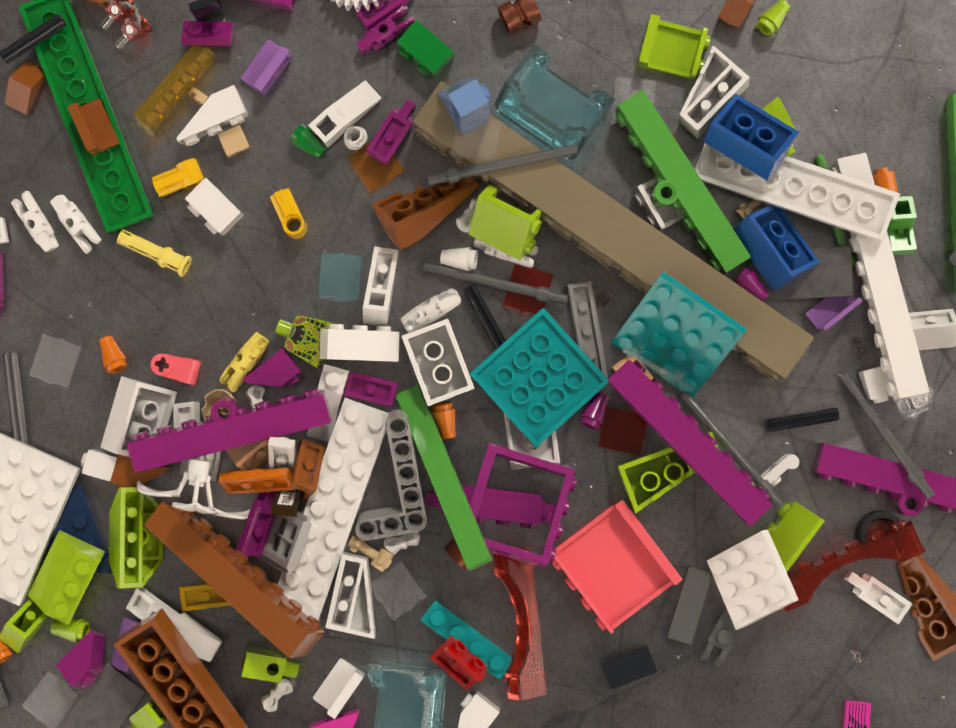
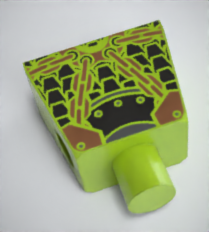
M297 315L293 324L280 319L275 333L287 338L284 348L311 365L321 368L324 359H320L321 329H329V324L334 323Z

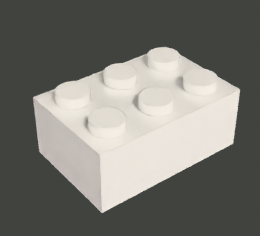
M449 319L402 336L428 406L475 389Z

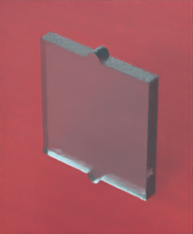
M344 252L340 254L322 253L318 296L336 297L337 300L341 298L359 299L363 256L345 255Z

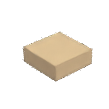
M241 125L217 134L228 158L250 149Z

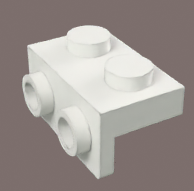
M654 178L634 189L636 193L634 194V199L640 208L643 207L645 209L647 222L661 232L684 217L679 209L675 210L672 206L658 208L652 203L651 191L657 185ZM661 190V196L669 198L668 192Z

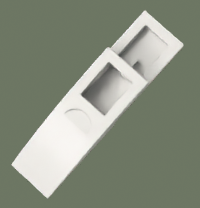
M144 587L135 590L126 609L143 621L163 608L197 657L208 662L212 661L223 640L185 612L182 614L177 613Z

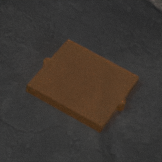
M369 142L347 158L369 191L373 193L384 184H390V180L405 170L395 155L386 166L366 154V150L371 144Z

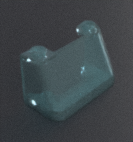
M534 44L505 81L496 99L495 108L501 116L550 149L576 144L578 154L564 157L574 160L616 99L604 90H593L589 96L549 69L552 62L549 54Z
M380 662L371 663L368 678L373 687L379 688L375 728H442L446 673L443 669Z

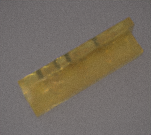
M193 45L133 115L154 132L217 59L215 54L208 47Z

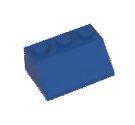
M735 94L710 124L704 143L767 181L784 159L797 138L799 131Z
M770 205L748 215L733 229L750 254L751 262L756 266L773 292L789 284L820 263L782 208Z

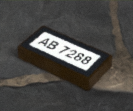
M298 489L277 491L271 506V514L296 516L302 500V491Z

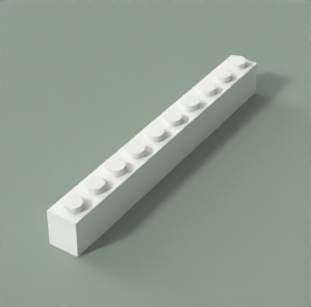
M866 153L839 158L833 164V168H831L833 172L875 185ZM886 231L883 242L850 232L849 244L851 251L855 252L857 262L855 263L858 276H862L864 284L861 287L862 295L865 300H868L870 307L868 309V318L870 323L874 324L876 330L874 341L876 347L880 348L882 353L880 358L881 368L883 372H887L889 380L886 383L888 394L890 397L893 396L894 402L923 396L929 393V388L888 233Z

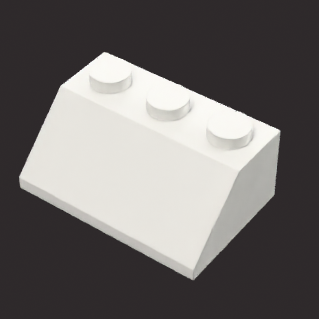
M121 376L100 448L130 457L127 443L130 439H133L132 435L147 431L149 435L157 433V429L160 427L168 426L177 391Z

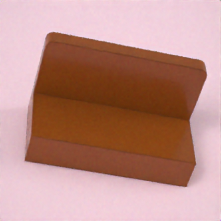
M96 99L83 106H80L78 103L67 106L85 148L91 155L94 156L119 144L117 135L100 99Z
M305 439L300 440L298 444L290 487L301 490V499L307 500L317 491L325 446Z

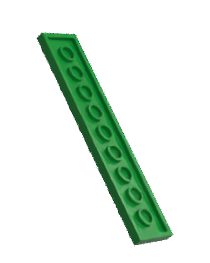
M32 0L19 5L18 7L28 33L56 14L61 15L66 22V27L34 48L106 232L111 234L154 217L71 1ZM96 99H100L117 135L119 144L93 156L87 152L67 106L74 103L83 106Z

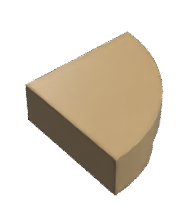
M192 87L188 92V96L201 106L209 98L195 87Z

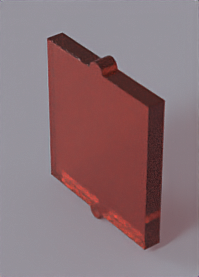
M514 264L510 281L536 288L540 286L550 288L553 274L539 271L536 267L528 268ZM507 291L503 306L518 309L521 313L537 314L542 308H545L546 302L538 301L536 297Z
M607 407L603 426H600L601 433L598 446L640 455L643 439L647 437L645 434L647 423L638 413Z

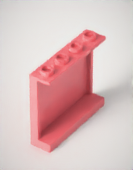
M621 498L554 548L557 551L552 564L558 572L561 569L564 570L568 576L564 579L573 591L579 590L583 596L579 599L588 611L594 610L598 616L594 620L603 631L608 629L611 634L614 632L613 629L671 585H677L683 580Z

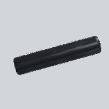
M56 14L0 51V57L6 64H10L66 27L65 20L61 15Z
M471 284L464 288V293L497 350L506 339L476 285Z
M828 408L767 419L766 428L768 432H776L838 421L840 416L838 408Z

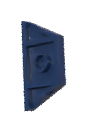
M79 483L72 489L49 542L50 546H52L59 530L105 551L95 572L110 574L112 570L109 564V553L83 483Z

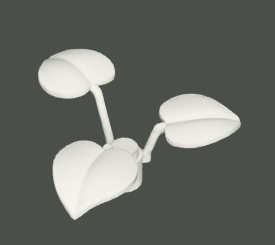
M190 459L188 472H184L183 479L176 490L163 491L145 486L139 480L137 482V490L145 495L180 497L187 480H189L188 485L194 486L193 501L191 504L173 502L172 506L180 510L197 511L232 520L247 519L250 512L249 509L243 512L227 513L213 507L210 488L211 476L208 475L210 462ZM204 482L208 507L197 503L199 486L204 487Z

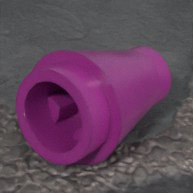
M745 268L733 280V282L761 301L770 294L753 270L750 271L748 268Z
M601 392L596 393L581 413L580 423L593 430H598L600 426H603L607 403L610 397Z

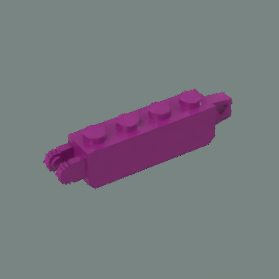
M461 485L470 505L475 486ZM486 487L476 521L486 523V519L496 520L497 525L510 526L511 522H519L522 528L535 529V524L541 525V522L552 521L556 505L543 502L544 500L537 493ZM429 491V493H426L423 499L427 506L442 508L436 492Z

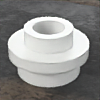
M351 126L344 133V143L351 150L363 148L368 141V134L362 127Z

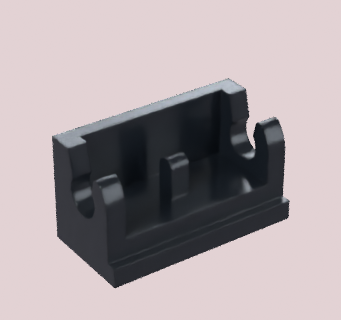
M197 0L188 4L191 13L197 21H207L224 16L220 0Z
M648 646L601 663L610 690L658 672Z

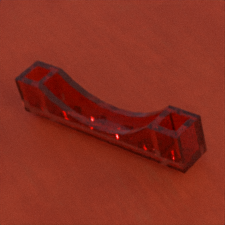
M900 520L892 524V529L885 532H882V530L875 531L868 535L869 539L860 543L858 540L852 541L844 546V550L837 553L835 550L829 551L821 556V560L814 563L812 560L806 561L798 566V570L791 573L788 570L787 575L798 597V601L784 607L785 612L809 603L814 591L821 582L832 572L846 564L871 558L904 562L925 553L924 546L912 521Z
M512 546L532 553L531 546ZM493 553L495 575L500 579L510 595L517 625L515 650L506 672L508 699L523 701L546 696L547 682L544 674V655L541 646V629L538 617L539 606L536 598V580L533 565Z

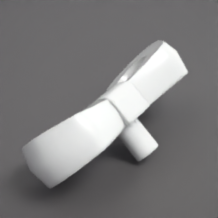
M478 198L471 199L469 209H465L464 214L456 219V225L462 232H469Z
M252 385L246 390L245 395L251 401V408H255L254 404L263 401L264 387Z
M419 532L403 534L399 537H386L384 548L390 554L395 555L401 548L407 549L408 546H417L420 541Z
M282 678L281 683H275L274 687H270L269 694L260 698V704L267 712L276 711L278 700L283 695L293 692L291 682L286 678Z

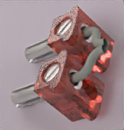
M110 0V4L106 8L109 15L100 24L102 29L107 30L114 21L125 19V24L120 28L123 31V35L115 43L118 49H122L129 40L142 38L147 33L152 32L150 24L144 16H140L138 13L140 7L131 0ZM133 13H135L136 17L130 18V16Z

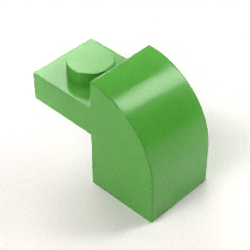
M913 196L899 197L889 223L887 233L893 255L915 254L917 250L913 225L917 218Z

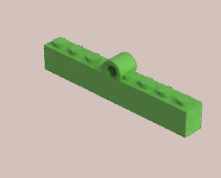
M644 90L620 103L615 109L617 122L621 127H626L629 132L628 138L635 148L639 147L643 154L642 160L649 169L652 168L657 175L655 177L657 185L651 191L652 203L658 208L672 206L675 210L679 209L684 217L682 218L684 226L688 231H693L697 238L695 239L697 246L702 252L705 251L710 258V266L724 275L751 257ZM661 190L667 191L669 198H663Z

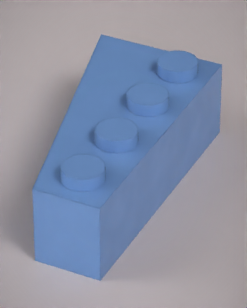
M463 78L438 92L462 136L489 121V108H491L489 98H491V95L484 83L479 85L476 79Z

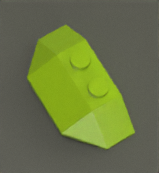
M119 487L109 511V564L119 589L144 587L147 580L163 561V542L144 526L159 505L152 496L139 492L137 487Z

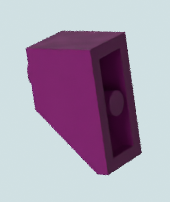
M281 348L243 380L248 384L277 387L288 385L292 387L301 380L299 375L303 371L288 352Z
M91 630L55 665L71 687L85 690L95 683L96 678L102 673L106 640L104 634Z

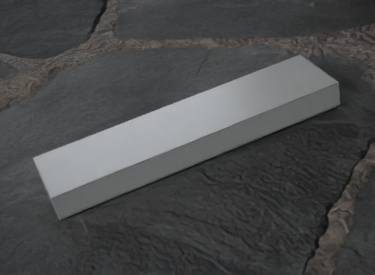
M592 281L567 284L576 343L608 378Z

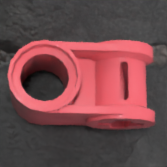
M158 354L153 357L151 369L155 374L174 379L175 381L196 385L201 361L169 354ZM166 358L165 362L169 364V368H164L162 372V367L158 366V363Z

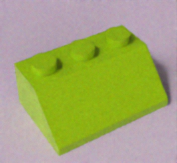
M792 500L790 503L785 502L779 509L777 514L780 516L775 523L770 522L764 529L769 531L786 572L825 522L822 518Z
M59 530L28 596L45 615L69 625L105 551Z

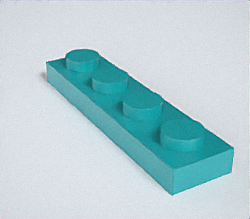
M436 599L421 618L423 623L444 639L451 635L456 640L461 641L469 652L484 662L487 671L499 680L514 661L513 657Z

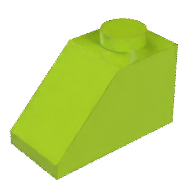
M30 598L4 625L0 634V640L19 653L36 635L49 616L45 615Z
M153 699L129 717L132 728H158L167 720Z

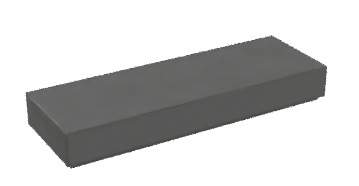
M688 566L667 633L668 638L692 644L711 582V572Z

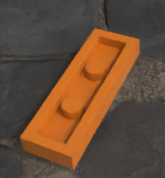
M284 467L221 472L218 482L228 495L296 490L290 487L291 471L289 468Z

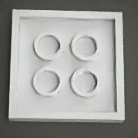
M762 530L707 560L736 630L742 629L798 601V597L768 530Z

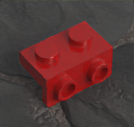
M451 635L430 657L432 661L466 691L476 681L481 682L487 671L484 662L469 652L461 641L456 640Z

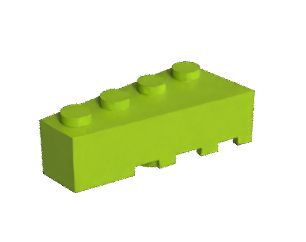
M707 432V433H709V434L714 438V435H713L712 432ZM670 446L616 466L632 511L635 514L695 473Z

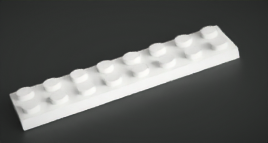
M706 143L695 168L702 182L883 242L900 197V193L788 156L784 157L778 168L766 181Z

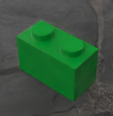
M415 20L397 41L400 55L408 61L410 59L414 60L418 64L417 69L426 77L431 75L435 79L454 58V51L418 20Z

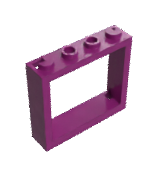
M489 443L470 502L475 519L477 518L495 456L564 477L542 556L484 538L489 552L545 569L548 563H553L557 549H554L553 545L555 539H560L564 525H561L560 521L562 515L566 516L569 510L570 501H567L569 491L573 492L576 486L577 478L573 477L575 469Z

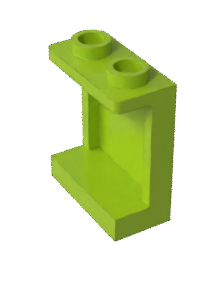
M651 14L637 67L694 81L697 74L700 75V71L705 63V60H701L702 52L707 51L711 37L707 36L708 29L698 30L660 20L661 16Z
M489 185L478 196L469 235L521 260L526 253L530 254L536 245L534 236L538 233L542 221L539 220L542 211L536 209L532 215H529L497 199L498 188Z

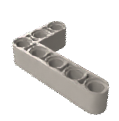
M396 409L391 411L387 416L386 424L401 505L360 513L356 519V534L364 541L419 532L427 524L426 506L423 499L408 415L402 410ZM402 420L404 425L400 428H395L391 425V422ZM404 443L409 448L406 451H399L396 449V446ZM404 467H410L413 469V472L405 475L400 470ZM410 490L416 491L418 493L413 498H409L405 495V493ZM412 514H420L422 516L417 521L411 520L409 517ZM388 518H394L398 522L394 525H389L385 521ZM368 522L371 523L373 527L370 529H364L360 525L362 523Z

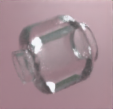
M928 385L929 393L919 397L896 401V405L902 413L909 416L923 413L933 405V389Z

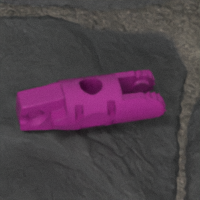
M402 5L364 33L365 37L356 43L363 55L373 49L378 51L405 32L415 22V18L410 17L397 26L394 23L407 13L408 8L405 5Z

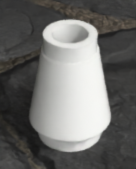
M471 247L442 250L440 262L441 264L469 272L470 269H476L478 252L477 250H472Z

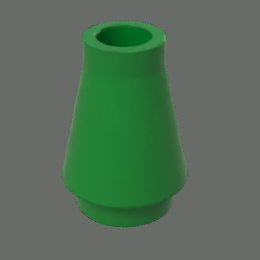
M302 123L289 138L293 141L292 145L313 155L317 159L326 149L309 126L305 127Z

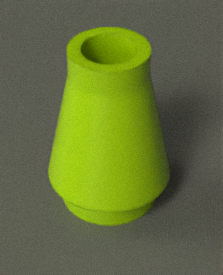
M778 0L773 6L758 16L756 26L760 32L767 36L778 32L787 12L790 10L788 2Z
M84 619L71 620L69 625L54 620L51 625L52 635H58L77 644L90 632V623L85 622Z

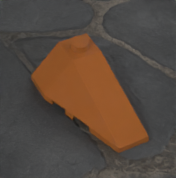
M471 176L459 179L460 182L450 183L447 181L428 188H423V185L415 187V192L402 195L401 192L391 194L372 204V208L390 240L402 250L424 238L479 187V182Z
M916 553L897 565L905 592L911 598L913 605L911 612L913 617L917 618L920 628L918 631L920 641L934 662L956 650V594L926 561Z

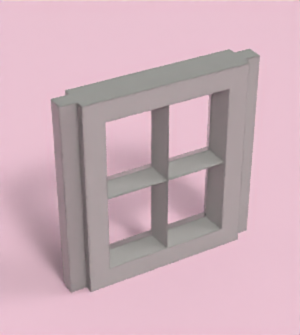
M299 511L296 516L276 515L261 559L286 575L291 576L292 571H295L305 545L312 525L310 523L312 518ZM286 520L288 522L284 530V533L282 534L281 531ZM295 526H297L298 529L296 531L294 540H292L291 537ZM281 538L278 550L276 552L274 551L275 547L277 545L278 539ZM291 544L289 554L286 558L284 557L285 553L287 551L288 545Z

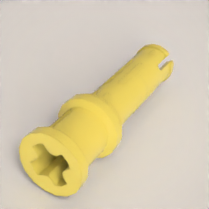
M125 229L120 232L117 238V244L158 262L161 268L167 267L174 270L181 277L187 273L191 265L192 257H184L174 252L171 247L163 248Z

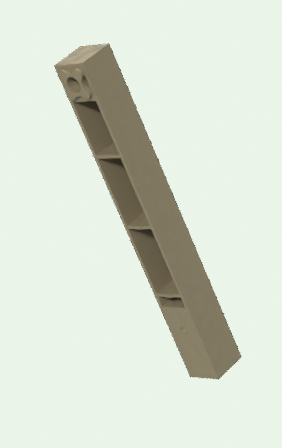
M441 81L413 120L415 136L433 147L443 156L448 158L451 155L457 161L456 164L461 168L543 151L490 114L487 123L462 136L438 92L452 85L451 82L445 84ZM556 159L475 176L486 185L491 183L498 188L497 193L526 213H529L530 210L535 212L536 209L542 211L539 220L542 221L543 225L555 231L565 240L573 239L579 243L577 247L581 251L594 258L608 269L613 267L618 270L620 278L636 287L645 295L662 271H664L747 328L745 334L730 353L734 351L740 354L742 362L758 371L770 381L786 379L814 339L812 335Z

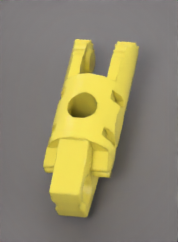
M256 332L241 347L219 378L220 383L225 386L227 385L231 392H236L244 382L243 379L251 373L260 361L270 341Z

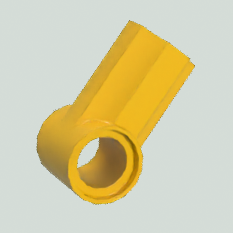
M196 158L180 162L176 165V168L151 177L154 188L160 198L182 189L195 188L204 180Z
M287 188L275 192L270 196V199L284 231L293 239L302 238L307 233L308 227L290 189ZM293 221H300L301 226L299 230L294 232L289 230V225Z

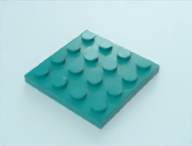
M662 271L611 343L629 356H635L645 367L680 391L694 397L745 334L747 328Z
M544 308L470 373L472 378L536 448L608 384L606 382L608 380L607 377Z

